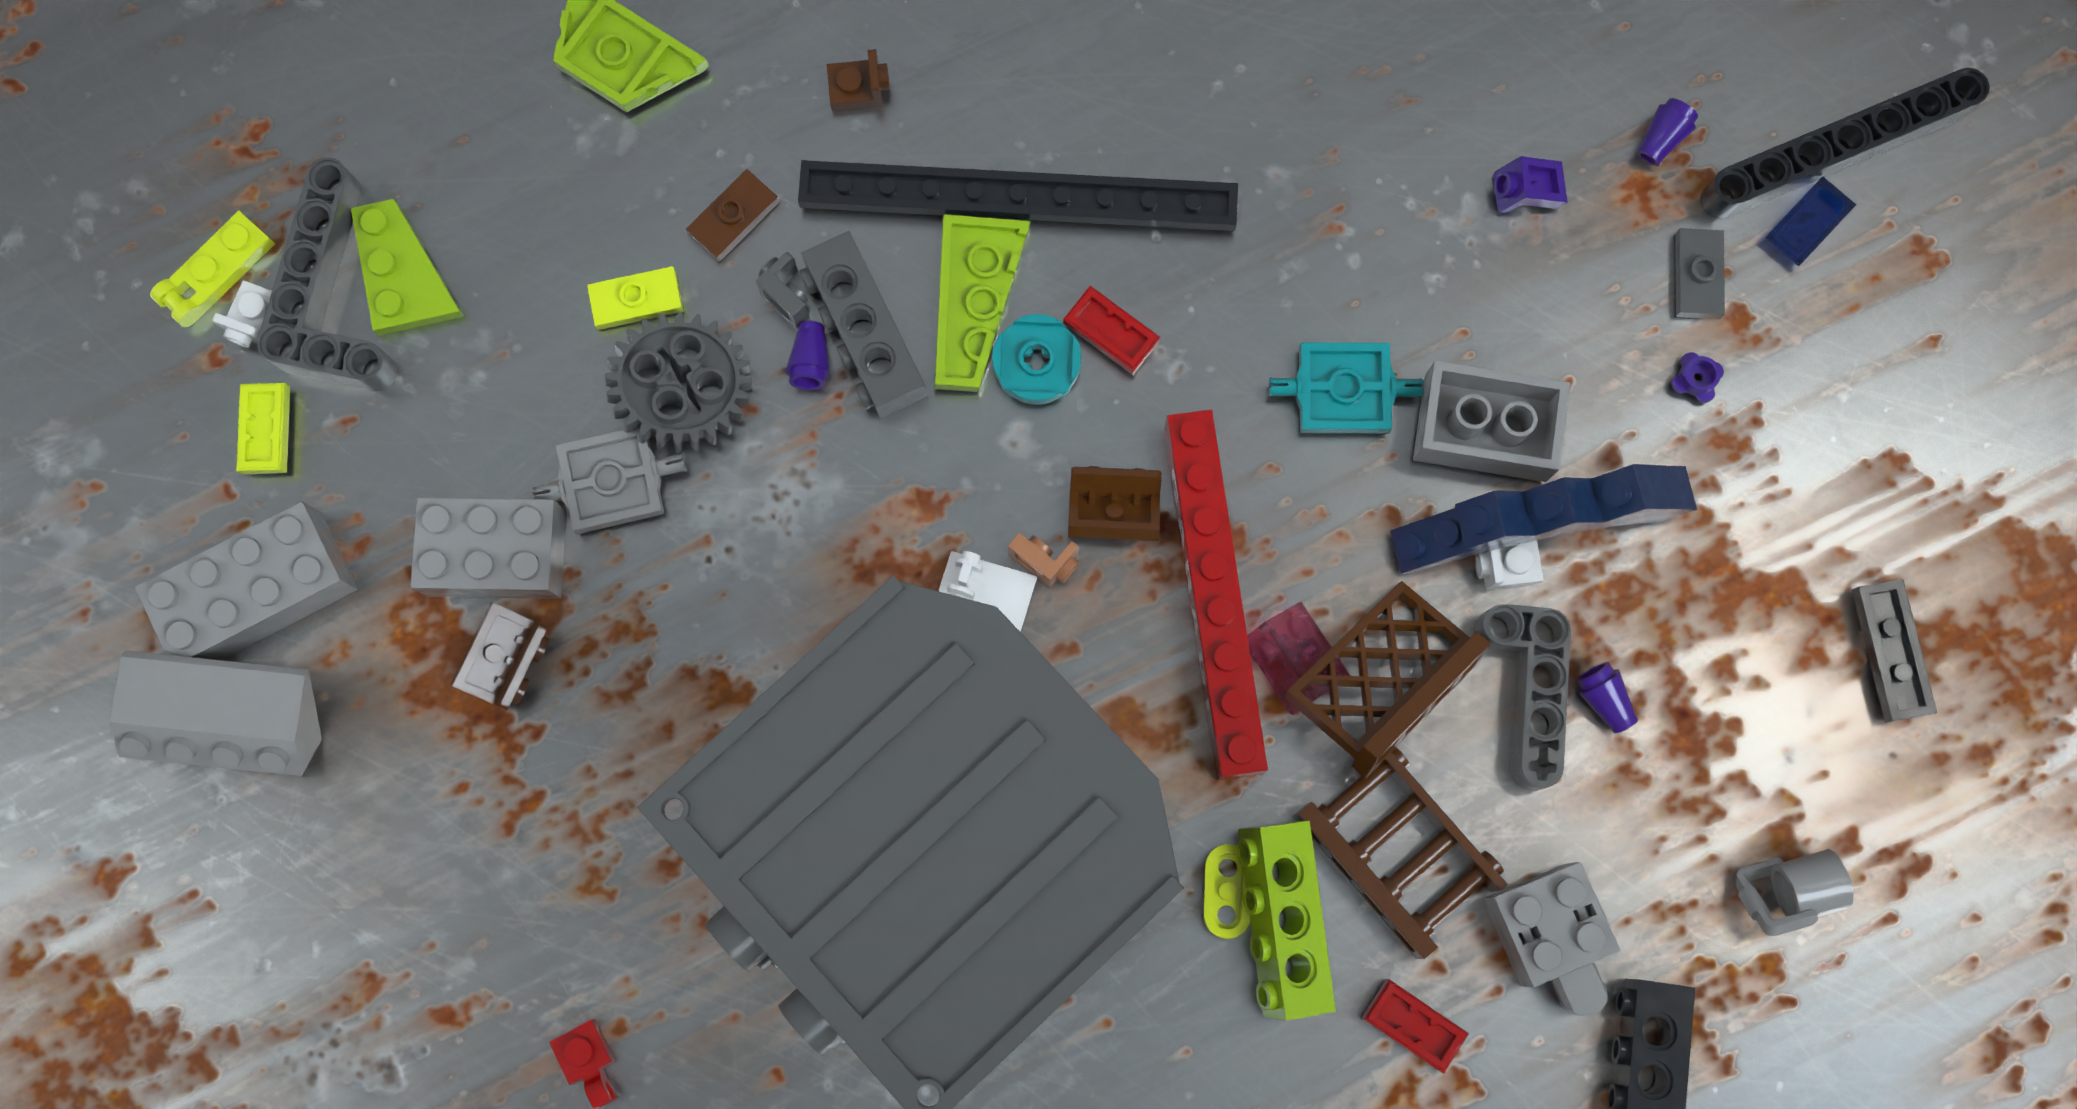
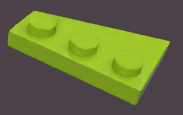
M394 199L351 208L372 330L378 336L465 317L448 291L438 270L434 267L424 250V246L400 205Z

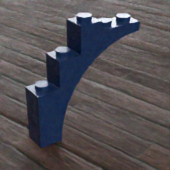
M1632 464L1594 478L1563 477L1526 491H1491L1457 503L1453 509L1390 530L1400 573L1411 574L1472 555L1539 539L1611 526L1657 523L1695 511L1697 506L1686 466Z

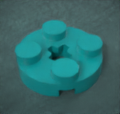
M1043 314L1022 316L1013 321V325L1006 328L1003 334L1001 332L995 341L992 353L994 374L1003 392L1020 402L1039 405L1053 402L1056 399H1062L1068 395L1080 373L1081 349L1079 342L1074 334L1072 335L1063 326V323L1054 317ZM1035 349L1042 350V356L1050 359L1049 363L1042 365L1039 370L1032 369L1031 364L1024 362V358L1031 357Z

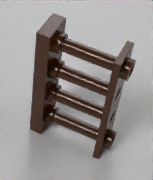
M1396 747L1366 779L1360 776L1327 806L1321 804L1317 808L1311 801L1297 811L1293 818L1296 821H1310L1312 840L1414 958L1425 959L1438 948L1430 938L1435 934L1433 928L1482 884H1485L1491 892L1502 891L1508 884L1500 876L1504 869L1489 852L1483 851L1480 853L1406 769L1410 763ZM1390 776L1408 798L1358 842L1352 840L1348 843L1336 830L1341 825L1339 820ZM1421 812L1439 834L1389 878L1384 875L1379 879L1368 867V864L1372 861L1370 856ZM1453 848L1471 869L1421 914L1414 912L1410 915L1399 902L1403 898L1401 892L1447 851Z

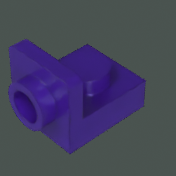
M1520 156L1496 170L1493 174L1498 212L1508 213L1521 205L1557 209L1568 203L1562 161Z

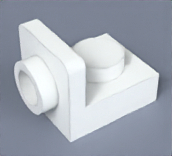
M243 280L227 316L215 313L212 322L225 330L223 334L225 339L249 348L251 342L257 343L272 291Z
M1537 540L1475 555L1476 573L1479 579L1484 578L1486 590L1534 585L1544 581Z

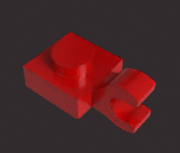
M591 1019L549 1042L568 1084L574 1085L583 1080L585 1093L593 1109L598 1106L601 1108L617 1099L615 1090L603 1069L616 1061L596 1019Z

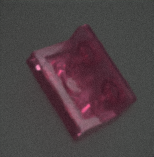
M1301 601L1265 621L1247 635L1252 659L1258 664L1274 688L1277 697L1292 715L1299 712V710L1284 698L1286 691L1332 648ZM1338 657L1335 660L1336 675L1351 676ZM1327 669L1321 675H1327ZM1308 686L1302 693L1314 702L1329 692V686Z

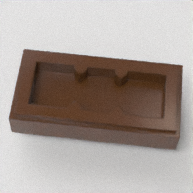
M746 169L686 228V231L714 259L720 262L780 202L779 198L754 174Z

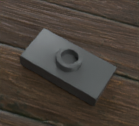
M1680 228L1675 233L1676 317L1721 319L1725 315L1724 230Z

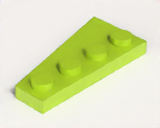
M943 215L934 389L978 392L1031 221Z

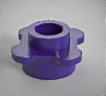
M1694 352L1686 353L1680 360L1682 368L1679 375L1673 378L1672 387L1678 393L1687 392L1696 396L1697 400L1701 403L1710 402L1715 397L1714 387L1724 375L1723 367L1709 357L1698 356ZM1699 374L1702 378L1701 381H1696L1694 375Z

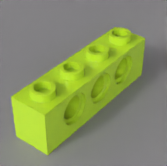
M1310 821L1283 822L1238 829L1237 855L1239 862L1243 866L1246 884L1243 901L1247 912L1250 914L1252 929L1250 952L1257 967L1259 983L1256 987V998L1262 1009L1263 1018L1288 1021L1336 1012ZM1275 863H1277L1280 872L1277 882H1275L1272 875ZM1282 910L1286 916L1283 930L1279 925V915ZM1290 958L1292 962V972L1288 977L1285 971V966L1287 960Z

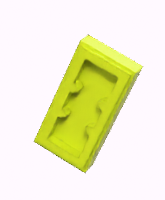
M674 266L587 284L594 324L598 330L639 322L644 318L646 320L658 318L659 313L667 316L677 314L678 311L684 312Z
M286 383L240 384L237 472L241 474L287 473L290 386Z

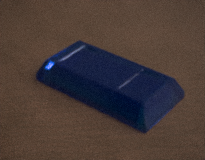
M1822 176L1765 238L1796 265L1800 266L1857 204Z

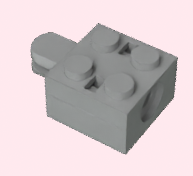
M1581 862L1564 864L1482 898L1520 986L1534 988L1551 981L1562 1007L1571 1014L1582 1016L1595 1015L1604 1008L1608 1002V993L1594 962L1618 953L1621 950Z

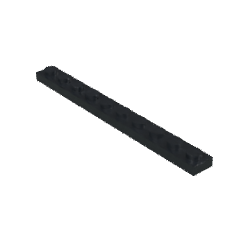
M801 160L798 193L800 208L926 215L946 214L983 218L1235 231L1237 225L1238 183Z

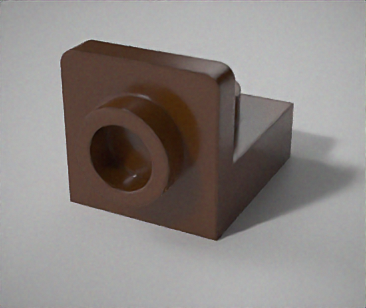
M876 49L867 50L868 60L827 64L829 97L832 111L883 106L882 90H890L887 63L879 64Z

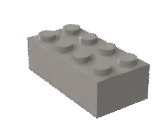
M303 501L135 586L166 655L223 660L359 590L322 512Z

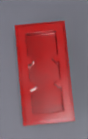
M1092 286L1088 287L1063 318L1064 325L1132 375L1135 374L1151 354L1161 338Z
M1390 979L1385 980L1361 1018L1443 1074L1469 1035L1468 1032Z

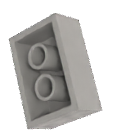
M1434 361L1424 377L1413 461L1547 482L1560 469L1570 382Z
M417 498L410 588L426 597L561 599L567 511L555 500Z

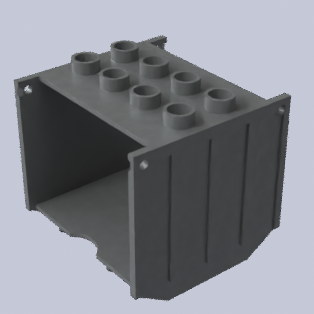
M894 575L637 807L724 905L705 922L707 929L720 946L746 971L750 972L756 965L765 970L772 964L779 968L795 985L796 989L778 1005L779 1010L795 1031L820 1055H823L830 1048L835 1049L841 1042L846 1043L904 1109H953L1184 889L1179 882L1159 779L998 607L898 581ZM672 799H678L683 804V812L675 820L668 819L664 810L665 805ZM929 1084L937 1088L939 1100L935 1105L925 1106L920 1103L918 1090L923 1085Z

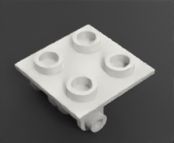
M951 551L939 591L996 606L1021 632L1037 576L980 560L981 556L973 552L963 551V554Z

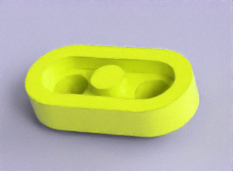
M1224 844L1213 849L1208 854L1204 864L1203 921L1209 932L1222 939H1232L1240 936L1250 924V914L1247 912L1243 901V893L1246 888L1244 870L1238 859L1237 845ZM1224 859H1229L1235 864L1236 871L1231 877H1224L1219 871V864ZM1223 906L1232 908L1235 915L1234 920L1227 925L1221 923L1217 916L1219 909Z

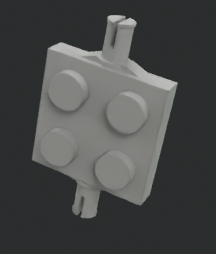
M640 428L626 433L624 429L556 445L560 465L558 482L532 487L533 499L555 501L562 499L569 510L572 530L576 534L665 514L660 494L661 476L687 471L686 461L683 453L657 459L651 451L649 439L643 444L639 442Z

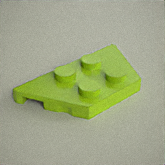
M567 0L566 9L561 12L559 24L561 36L556 41L553 57L554 64L558 69L626 113L704 72L709 66L706 58L615 0Z

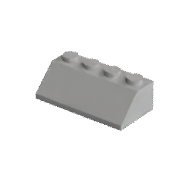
M124 651L120 657L109 721L119 757L302 776L322 740L308 669L135 651Z

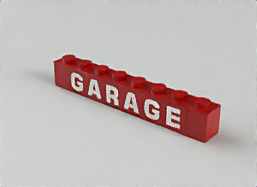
M1210 409L1167 415L1164 431L1217 781L1263 775L1268 771L1213 412Z

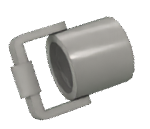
M1831 849L1786 862L1781 858L1770 859L1743 867L1737 871L1736 888L1739 891V899L1751 919L1756 920L1762 931L1768 936H1778L1809 927L1819 920V916L1850 908L1854 902L1853 887L1847 869L1839 856ZM1771 876V883L1777 902L1786 917L1772 920L1769 915V909L1756 888L1750 884V881Z

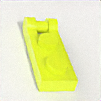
M238 210L169 279L158 282L152 288L150 297L160 307H168L172 311V318L181 327H189L199 320L275 243ZM192 287L196 293L190 299H184L182 295Z

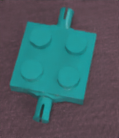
M1301 342L1299 346V370L1296 378L1270 377L1269 396H1296V401L1300 408V433L1389 434L1392 430V405L1396 396L1422 397L1423 387L1421 386L1423 380L1422 378H1395V373L1391 366L1390 343Z

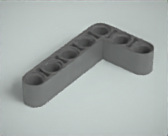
M322 158L316 160L307 172L259 332L257 347L259 353L267 361L286 373L369 391H383L394 384L397 378L398 369L396 363L376 344L369 341L321 331L353 223L351 208L358 206L361 196V187L358 180L339 160ZM341 178L339 184L335 188L328 190V187L333 180ZM329 218L327 225L322 230L316 231L318 223ZM317 259L314 268L304 272L306 264L311 260ZM304 300L302 309L295 314H291L293 306L297 302ZM292 341V347L289 352L279 356L281 347L285 343ZM335 350L332 361L326 365H321L323 356L327 352ZM373 359H378L375 370L369 374H364L366 364Z

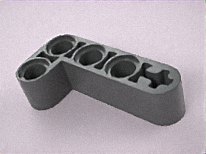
M1499 604L1487 610L1477 619L1474 633L1477 631L1491 643L1487 650L1518 654L1511 771L1516 784L1522 789L1538 791L1555 785L1561 779L1564 770L1571 640L1570 622L1563 613L1552 608ZM1491 617L1501 618L1505 621L1509 631L1507 638L1496 637L1491 632L1489 626ZM1537 622L1547 623L1552 628L1554 637L1551 643L1543 642L1538 638L1535 630ZM1536 666L1545 668L1551 675V685L1548 689L1542 688L1535 683L1533 671ZM1534 711L1542 713L1548 719L1549 728L1545 735L1537 733L1531 726L1530 718ZM1542 744H1547V745H1548V748H1545V749L1540 750V751H1539V747H1533V748H1530V747H1529V745H1533V746H1535V745H1542ZM1537 761L1538 766L1545 767V775L1538 777L1537 772L1529 770V763Z

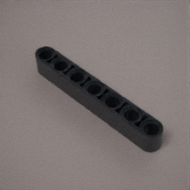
M1974 68L1957 70L1725 167L1717 173L1701 193L1700 202L1702 209L1707 215L1716 219L1732 217L1958 122L1986 99L1990 89L1988 79L1981 71ZM1956 91L1960 92L1965 99L1961 98ZM1917 107L1923 109L1927 116L1921 114ZM1878 123L1883 124L1888 129V132L1883 131L1878 126ZM1838 139L1846 141L1850 149L1843 147ZM1799 155L1807 157L1811 162V166L1803 163ZM1759 171L1769 174L1773 182L1764 180ZM1720 187L1730 190L1734 199L1725 197L1721 193Z

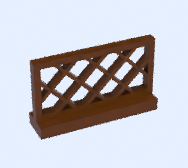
M1401 581L1286 691L1284 698L1355 759L1352 767L1366 779L1478 665L1491 643L1477 631L1469 637ZM1400 598L1414 610L1415 621L1393 620L1392 605ZM1384 614V620L1379 619ZM1366 630L1386 631L1388 648L1365 647L1363 633ZM1395 631L1417 632L1419 649H1398ZM1426 632L1442 633L1454 644L1448 650H1429ZM1354 642H1356V647H1350ZM1338 657L1357 658L1359 676L1336 675L1335 660ZM1366 658L1389 659L1391 677L1368 676ZM1398 659L1421 660L1423 675L1420 678H1401ZM1430 661H1436V662L1431 666ZM1327 669V675H1321ZM1308 686H1329L1331 705L1314 704L1302 692ZM1337 686L1361 687L1363 706L1339 705ZM1370 687L1393 688L1395 704L1392 707L1372 706ZM1402 688H1404V689H1409V690L1403 695ZM1341 716L1364 717L1366 733L1357 741L1342 728ZM1373 717H1381V718L1374 724V719H1373Z

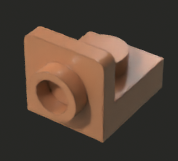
M1019 532L1008 545V556L1029 573L1037 576V579L1049 589L1057 579L1061 583H1065L1080 564L1075 559L1078 555L1079 546L1073 541L1067 545L1056 560L1050 557L1053 554L1051 548L1034 535L1027 539Z

